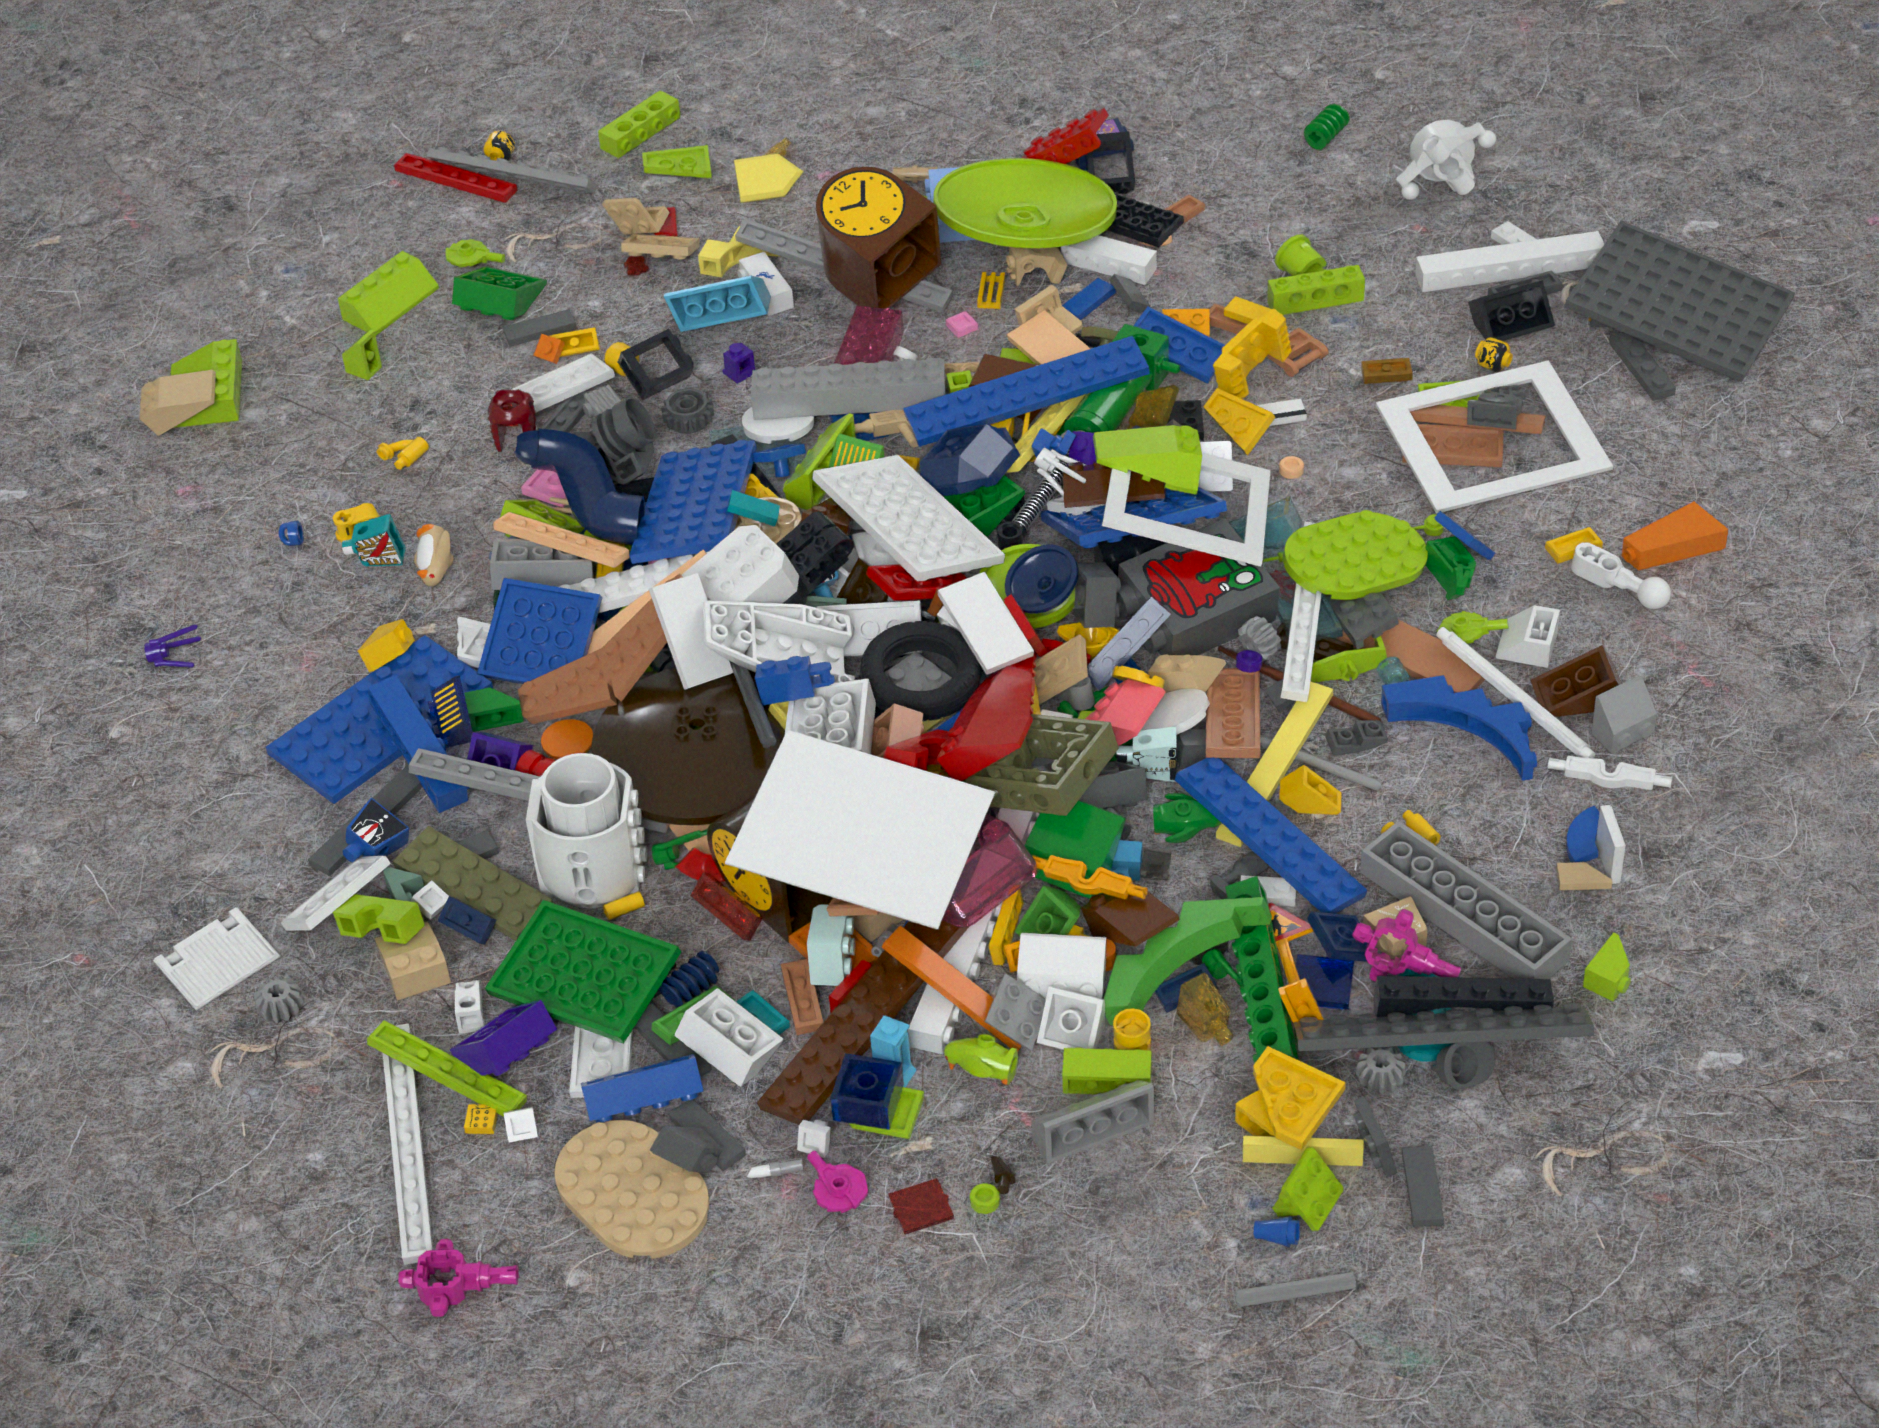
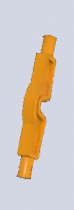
M1033 855L1029 862L1030 867L1043 870L1046 877L1069 883L1073 889L1083 894L1094 895L1104 893L1122 899H1127L1128 895L1145 899L1147 896V887L1134 885L1130 877L1114 873L1103 867L1097 868L1091 878L1084 879L1087 867L1082 861L1064 859L1050 855L1047 860Z

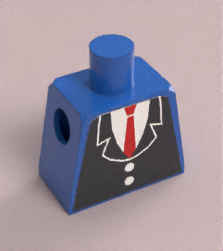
M371 798L346 829L345 841L348 846L343 849V855L350 862L356 861L361 855L363 857L388 856L408 843L410 828Z

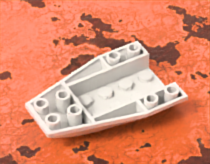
M704 601L705 645L727 660L756 672L757 664L768 660L781 661L793 656H809L811 664L820 662L831 663L832 669L830 674L835 678L834 683L855 680V676L845 674L843 648L851 637L850 616L802 604Z

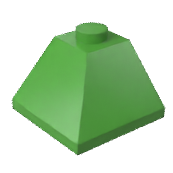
M1043 885L1015 929V932L1019 936H1021V933L1068 935L1079 918L1081 906L1065 891Z

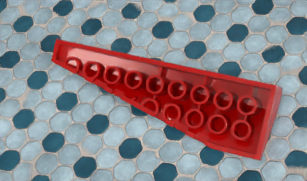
M1035 650L1032 657L992 672L963 707L955 724L947 732L948 737L940 746L941 751L937 757V761L952 779L963 781L1022 746L1033 722L1031 714H1033L1034 709L1031 705L1034 704L1032 697L1035 693V679L1033 678L1036 676L1034 668H1036L1035 660L1037 659V653Z

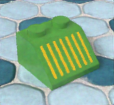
M839 434L829 468L884 458V446Z

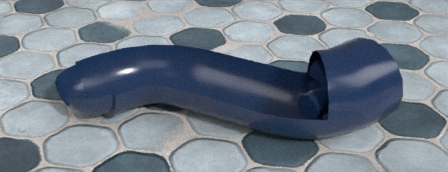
M551 429L527 431L517 436L516 450H513L517 459L524 464L530 465L532 469L548 470L557 473L572 514L582 527L593 536L605 541L622 545H633L634 539L638 538L637 530L641 518L645 516L644 497L621 494L616 491L604 459L596 447L586 439L572 433Z

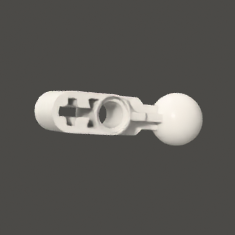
M1580 543L1576 546L1571 564V569L1576 575L1603 588H1611L1614 585L1621 589L1628 588L1637 593L1638 600L1643 606L1650 609L1662 608L1669 602L1671 589L1664 579L1649 577L1642 580L1634 576L1632 571L1624 568L1620 558L1591 543Z

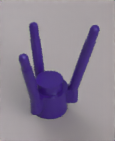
M194 624L163 637L149 640L144 645L148 663L154 662L155 667H194L192 662L165 660V657H169L170 648L198 642L201 640L200 636L170 643L166 641L197 629L198 626Z

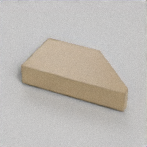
M1586 862L1557 863L1556 870L1559 890L1612 889V879Z

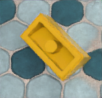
M595 327L549 335L565 342L560 357L600 350Z

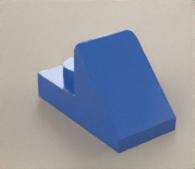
M1041 428L1032 443V450L1036 458L1043 448L1049 451L1053 449L1059 454L1065 455L1076 435L1067 430L1061 436L1058 434L1053 436Z

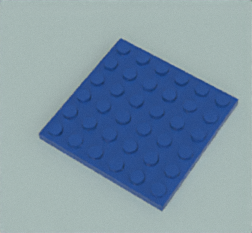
M1198 487L1197 495L1167 488L1164 499L1126 502L1124 513L1170 525L1179 522L1182 525L1196 522L1195 519L1205 517V519L1219 517L1220 512L1227 511V505L1225 500ZM1105 505L1092 508L1088 512L1083 511L1080 515L1066 514V512L1058 513L1049 510L1040 512L1042 522L1079 546H1083V548L1096 547L1098 542L1105 540L1107 542H1117L1123 539L1122 536L1132 534L1102 526Z

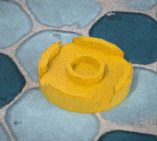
M1115 666L1112 672V676L1121 681L1129 679L1163 688L1165 683L1164 679L1155 675L1153 678H1150V675L1144 673L1145 671L1126 666Z

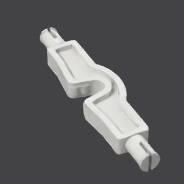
M1567 756L1566 760L1549 757L1548 769L1564 771V776L1591 780L1593 783L1606 788L1629 786L1652 790L1653 785L1671 788L1672 776L1655 775V769L1624 762L1619 763L1613 773L1605 771L1603 759Z

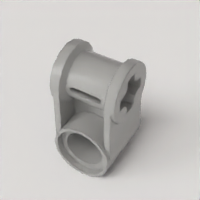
M1089 677L1057 694L1059 699L1068 701L1075 710H1086L1095 704Z

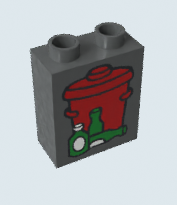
M1225 518L1196 530L1197 532L1244 543ZM1171 543L1161 545L1119 564L1118 578L1120 579L1121 587L1120 593L1116 594V603L1119 605V615L1121 617L1133 616L1151 596L1171 612V615L1143 644L1144 648L1151 654L1158 651L1160 655H1199L1239 636L1238 629L1250 618L1255 616L1264 617L1268 623L1276 620L1280 587L1263 565L1260 567Z

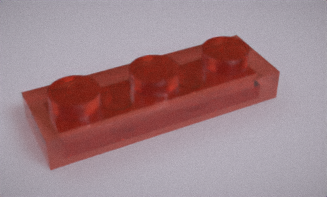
M702 873L690 895L743 940L751 941L763 919V916L710 873Z

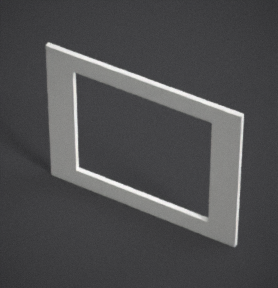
M1549 360L1376 402L1380 415L1436 514L1439 511L1445 512L1613 470L1611 461ZM1531 382L1578 460L1455 491L1410 411L1484 393V390L1493 387L1521 385Z
M1202 453L1201 470L1250 482L1244 543L1124 513L1131 470L1125 473L1112 468L1102 526L1261 567L1270 470Z

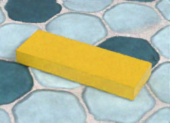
M1018 884L1008 885L989 943L993 965L1003 966L1005 963L1006 954L1003 945L1011 943L1024 902Z

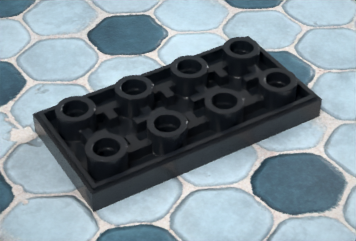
M1114 192L1117 199L1116 217L1107 231L1159 248L1184 223V216L1170 210L1155 207L1152 204H1146L1133 198L1118 195Z

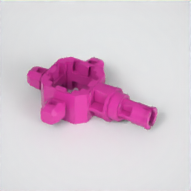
M1406 909L1399 911L1395 920L1389 917L1380 919L1374 930L1370 929L1371 926L1357 923L1352 934L1357 941L1361 943L1367 942L1365 957L1367 962L1372 965L1369 978L1376 982L1377 976H1387L1388 973L1397 975L1403 973L1407 968L1417 972L1419 975L1424 973L1429 976L1432 973L1438 977H1458L1461 967L1439 959L1438 954L1433 953L1431 948H1427L1417 942L1418 936L1414 928H1411L1414 915ZM1390 932L1393 934V937L1399 940L1402 938L1406 940L1405 944H1407V947L1401 958L1395 957L1393 960L1388 954L1383 952L1381 954L1377 953L1378 948L1375 947L1382 934L1387 935Z
M441 1239L436 1244L435 1250H427L418 1257L417 1271L414 1268L400 1271L398 1282L402 1288L414 1289L416 1286L420 1300L429 1306L432 1316L443 1317L448 1310V1305H457L465 1299L467 1290L483 1291V1288H491L492 1284L518 1285L519 1270L518 1265L492 1268L491 1264H483L482 1261L467 1263L465 1262L464 1255L457 1249H454L450 1239ZM451 1269H455L456 1277L453 1278V1281H448V1286H444L443 1283H433V1286L428 1285V1278H430L431 1274H436V1270L446 1273L451 1272Z

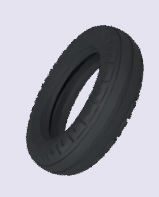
M927 621L905 622L884 630L869 643L861 659L860 679H869L876 702L875 706L880 710L886 711L895 703L923 713L922 721H932L950 716L965 706L979 687L981 665L958 630L931 621L929 623ZM913 651H929L943 655L951 660L957 668V673L949 683L942 687L927 691H913L893 684L884 674V670L891 660L902 654Z

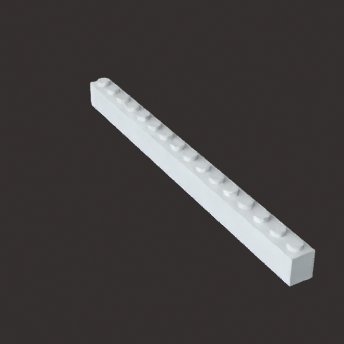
M1044 709L1041 711V715L1073 718V715ZM1041 765V766H1029V768H1028V769H1031V770H1032L1033 768H1038V770H1040V771L1053 772V771H1050V770L1046 769V767H1045L1044 765ZM1007 808L1000 809L993 834L988 837L957 911L958 915L968 918L970 927L943 959L971 981L978 979L980 961L987 957L989 950L988 942L992 937L1008 885L1014 884V878L1020 876L1021 872L1017 871L1024 845L1039 813ZM928 983L908 1029L909 1044L912 1048L943 1054L945 1046L953 1040L954 1025L956 1022L959 1023L961 1021L963 1011Z

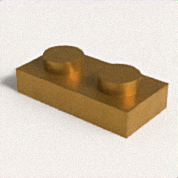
M1409 358L1361 361L1364 384L1412 380L1413 372Z

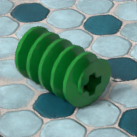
M1337 104L1326 106L1305 127L1304 137L1306 142L1316 150L1325 148L1348 125L1350 120L1348 112Z

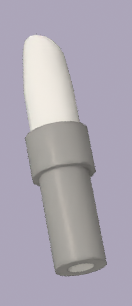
M803 1160L770 1162L767 1165L752 1167L747 1177L782 1176L785 1173L803 1171Z

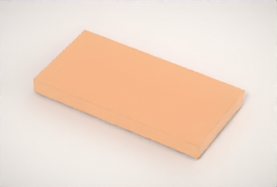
M1045 310L1007 334L1008 340L1036 365L1090 349Z

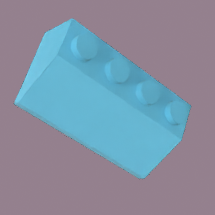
M751 275L665 293L664 298L680 331L683 332L768 314L771 295L763 278Z

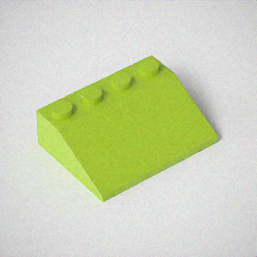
M237 339L213 341L171 364V376L214 370L216 372L214 404L173 428L239 421L242 358Z

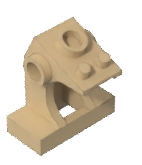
M1009 247V255L1006 256L1008 265L1006 272L1010 273V279L1014 280L1017 286L1020 285L1023 275L1031 272L1034 268H1043L1051 283L1060 284L1067 268V263L1058 247Z

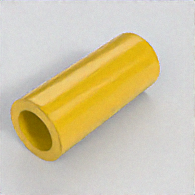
M638 891L604 904L603 910L607 919L611 920L645 907V903L641 893Z

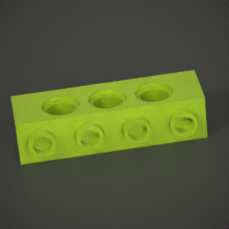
M659 90L598 130L600 149L619 159L681 117L679 100Z
M1350 265L1268 280L1267 303L1270 309L1274 308L1280 314L1286 315L1364 301L1365 277L1359 265Z

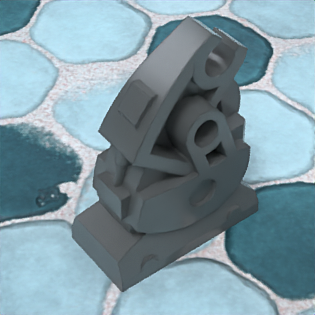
M1518 385L1498 386L1484 390V393L1478 397V400L1468 401L1467 425L1516 430L1517 416L1522 411L1523 400L1526 399V390H1519Z

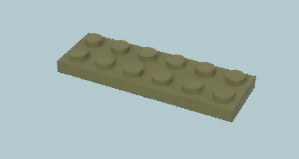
M430 826L422 831L392 861L395 869L421 875L424 886L433 881L448 896L455 897L497 920L493 928L515 941L541 902L546 900L553 903V899Z

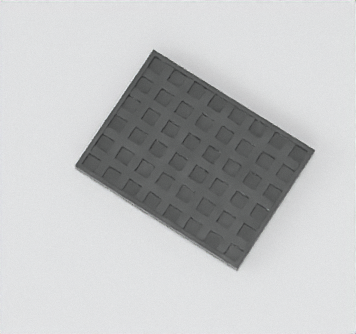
M1620 221L1566 299L1564 307L1742 382L1793 301L1795 292Z

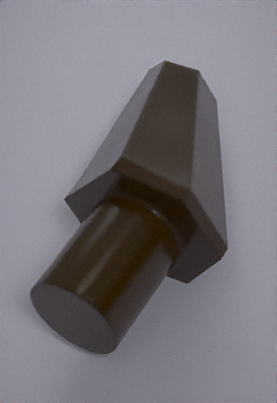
M992 1156L991 1163L995 1183L998 1184L997 1191L1000 1194H1007L1010 1185L1015 1184V1175L1000 1157Z

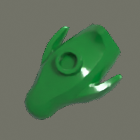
M1168 793L1164 798L1172 801L1153 805L1154 833L1171 834V836L1165 838V841L1168 843L1186 842L1198 832L1207 828L1218 827L1221 824L1197 800L1182 793Z

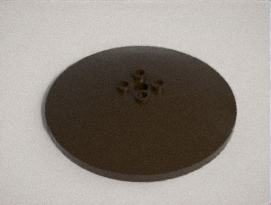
M672 668L638 681L622 702L616 698L617 705L608 706L605 709L593 733L592 754L600 756L609 763L620 767L631 777L633 790H638L637 808L641 809L642 817L674 825H708L758 793L785 736V730L768 710L770 704L763 705L776 738L775 746H770L769 749L763 747L734 672L684 690L677 668ZM749 670V672H750V674H751V677H752V680H753V682H754V685H755L756 690H757L758 695H759V691H758L757 684H756V680H755V674H756V672H753V671ZM695 726H702L699 730L692 729Z

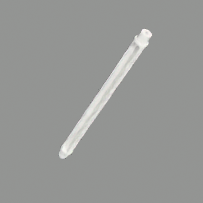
M1445 627L1438 630L1436 636L1442 640L1443 645L1449 648L1513 703L1521 702L1525 712H1529L1532 719L1577 757H1595V752L1589 748L1586 742L1454 632H1449Z

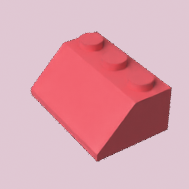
M1129 679L1120 684L1115 682L1104 691L1105 697L1095 704L1096 710L1087 716L1085 720L1111 722L1117 744L1120 746L1138 735L1166 691L1160 687Z

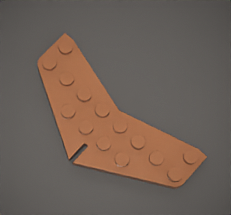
M679 573L674 578L666 581L665 583L679 578H683V576ZM652 598L601 649L534 680L525 682L518 689L523 717L530 723L535 724L617 705L616 698L622 702L667 643Z

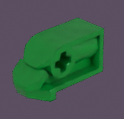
M1456 536L1427 541L1425 549L1428 552L1425 566L1447 592L1445 598L1452 600L1463 596L1465 588H1469L1476 567L1475 559Z

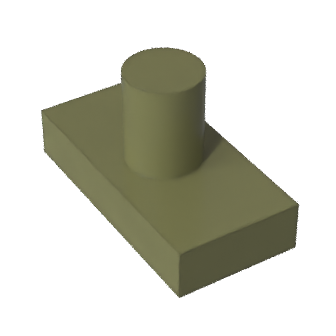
M1095 326L1082 327L1081 337L1100 340L1099 346L1111 343L1119 331Z

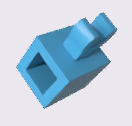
M1120 840L1111 871L1130 877L1132 880L1140 881L1143 861L1142 842Z

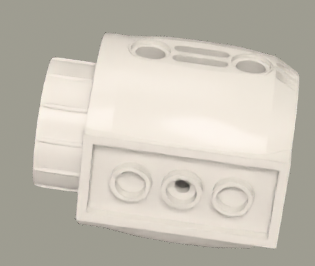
M577 753L564 756L553 762L539 779H532L526 815V824L540 892L543 894H553L562 901L581 908L603 907L604 904L625 897L630 893L638 892L640 882L645 881V867L642 864L647 862L648 859L647 845L642 844L645 839L644 827H640L642 815L641 809L637 808L638 790H633L632 779L623 769L609 763L600 756Z

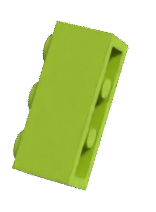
M1064 1048L1062 1069L1063 1094L1096 1095L1138 1080L1151 1083L1152 1051L1111 1048Z

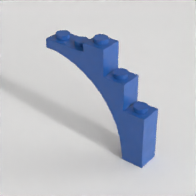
M1444 675L1382 685L1381 706L1388 722L1429 721L1463 729L1484 739L1502 752L1515 767L1522 781L1533 779V770L1537 767V757L1535 752H1531L1529 748L1528 728H1531L1532 721L1530 713L1525 712L1521 702L1492 707V702L1490 698L1486 699L1483 689L1454 693L1452 685L1447 684Z

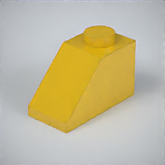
M404 619L378 626L357 651L368 671L373 672L405 653L415 639Z
M1302 765L1280 779L1279 799L1297 813L1329 815L1341 813L1342 792L1307 766Z

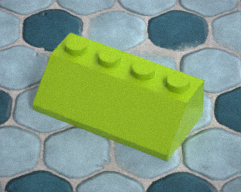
M401 251L338 297L342 320L365 332L371 329L375 332L376 336L438 290L439 285L418 258Z
M848 413L832 423L818 437L817 443L812 449L808 450L805 459L801 464L797 465L790 479L785 481L783 492L785 493L786 500L805 510L819 504L826 492L812 480L813 471L829 468L839 434L856 438L853 414Z

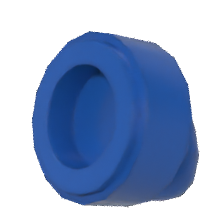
M298 520L280 525L278 530L279 538L285 545L296 546L303 543V528ZM285 529H287L289 539L285 536Z

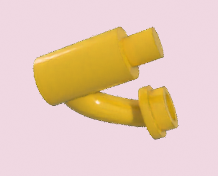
M416 437L414 440H401L391 444L381 443L378 446L377 455L386 461L394 457V452L402 450L397 455L398 460L394 462L395 467L401 470L404 466L410 467L429 449V445L421 437Z
M1411 810L1403 813L1402 818L1406 821L1405 825L1435 846L1439 843L1441 835L1419 813L1414 814ZM1388 822L1387 824H1385L1381 829V834H1383L1395 823Z

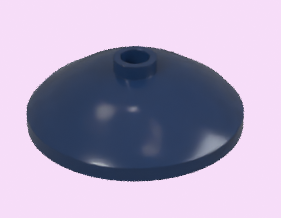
M1053 544L1034 547L1023 553L1010 567L1005 579L1006 596L1008 597L1012 594L1025 613L1037 614L1052 610L1063 603L1074 590L1079 574L1077 562L1073 555L1064 547Z

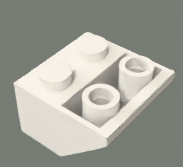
M1533 605L1508 618L1509 629H1503L1496 658L1548 668L1558 633L1560 610Z

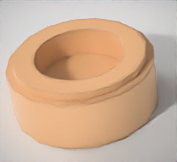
M1288 456L1280 461L1279 473L1284 478L1295 479L1302 476L1304 463L1300 458Z

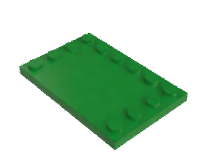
M543 900L490 979L485 990L488 995L515 1005L542 1000L551 1018L624 1044L680 956L681 950L677 945Z

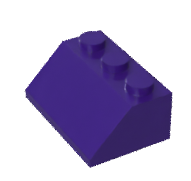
M542 1000L506 1009L449 1050L453 1056L481 1076L491 1073L498 1076L510 1069L509 1064L511 1062H517L530 1054L529 1049L533 1046L536 1048L550 1040L548 1036L556 1031L557 1028Z

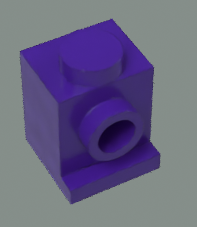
M734 343L729 346L728 351L723 353L725 366L722 369L723 374L737 384L752 376V372L755 370L754 353L751 349L742 343Z

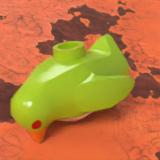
M981 1034L975 1038L950 1041L944 1048V1055L951 1070L954 1069L956 1064H959L966 1072L973 1076L999 1079L1005 1085H1009L1014 1079L1018 1064L1017 1049L1010 1048L1008 1050L995 1042V1038L991 1035Z

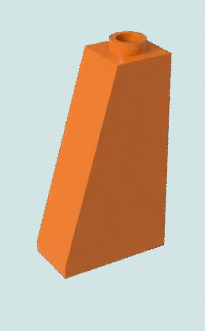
M1693 501L1624 537L1621 557L1639 571L1723 550L1726 548L1728 528Z

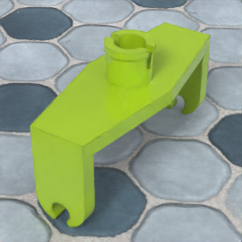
M1381 636L1376 639L1374 638L1376 647L1343 651L1314 662L1312 664L1310 681L1322 682L1338 679L1350 681L1349 678H1352L1353 681L1361 673L1388 664L1386 649Z

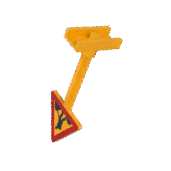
M1269 903L1276 945L1289 985L1278 988L1282 1001L1293 1024L1294 1022H1299L1304 1017H1315L1318 1020H1324L1306 979L1300 980L1289 946V941L1313 932V929L1306 921L1273 903Z

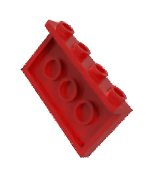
M1105 108L1099 111L1093 109L1086 113L1084 118L1080 120L1075 118L1068 122L1066 127L1062 129L1057 127L1051 130L1048 136L1044 138L1042 136L1036 137L1030 142L1031 146L1023 151L1024 155L1022 158L1067 164L1099 148L1101 141L1096 132L1109 114Z

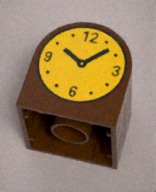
M855 167L844 170L831 177L822 186L816 199V214L825 275L833 287L877 320L942 264L937 206L896 175L876 167Z

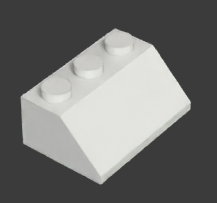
M1021 933L1017 969L1018 982L1045 999L1049 986L1099 999L1104 998L1106 937Z
M718 988L685 1011L674 1035L740 1087L758 1074L784 1040Z

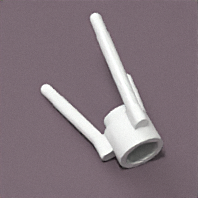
M1043 448L1034 462L1039 467L1037 472L1043 475L1063 497L1064 490L1048 471L1053 473L1058 468L1076 480L1086 483L1085 478L1060 463V460L1069 464L1079 461L1061 455L1053 449L1049 451Z

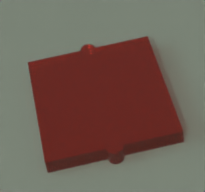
M938 1178L888 1194L894 1209L893 1216L898 1218L905 1235L954 1219V1214L948 1203L949 1196L944 1194Z

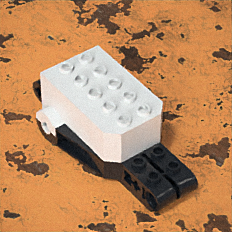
M819 511L809 515L776 544L756 525L739 526L684 572L682 576L686 577L698 573L708 601L806 605L807 595L849 560L848 556L853 550L854 543L827 516ZM668 642L649 665L656 673L676 668Z

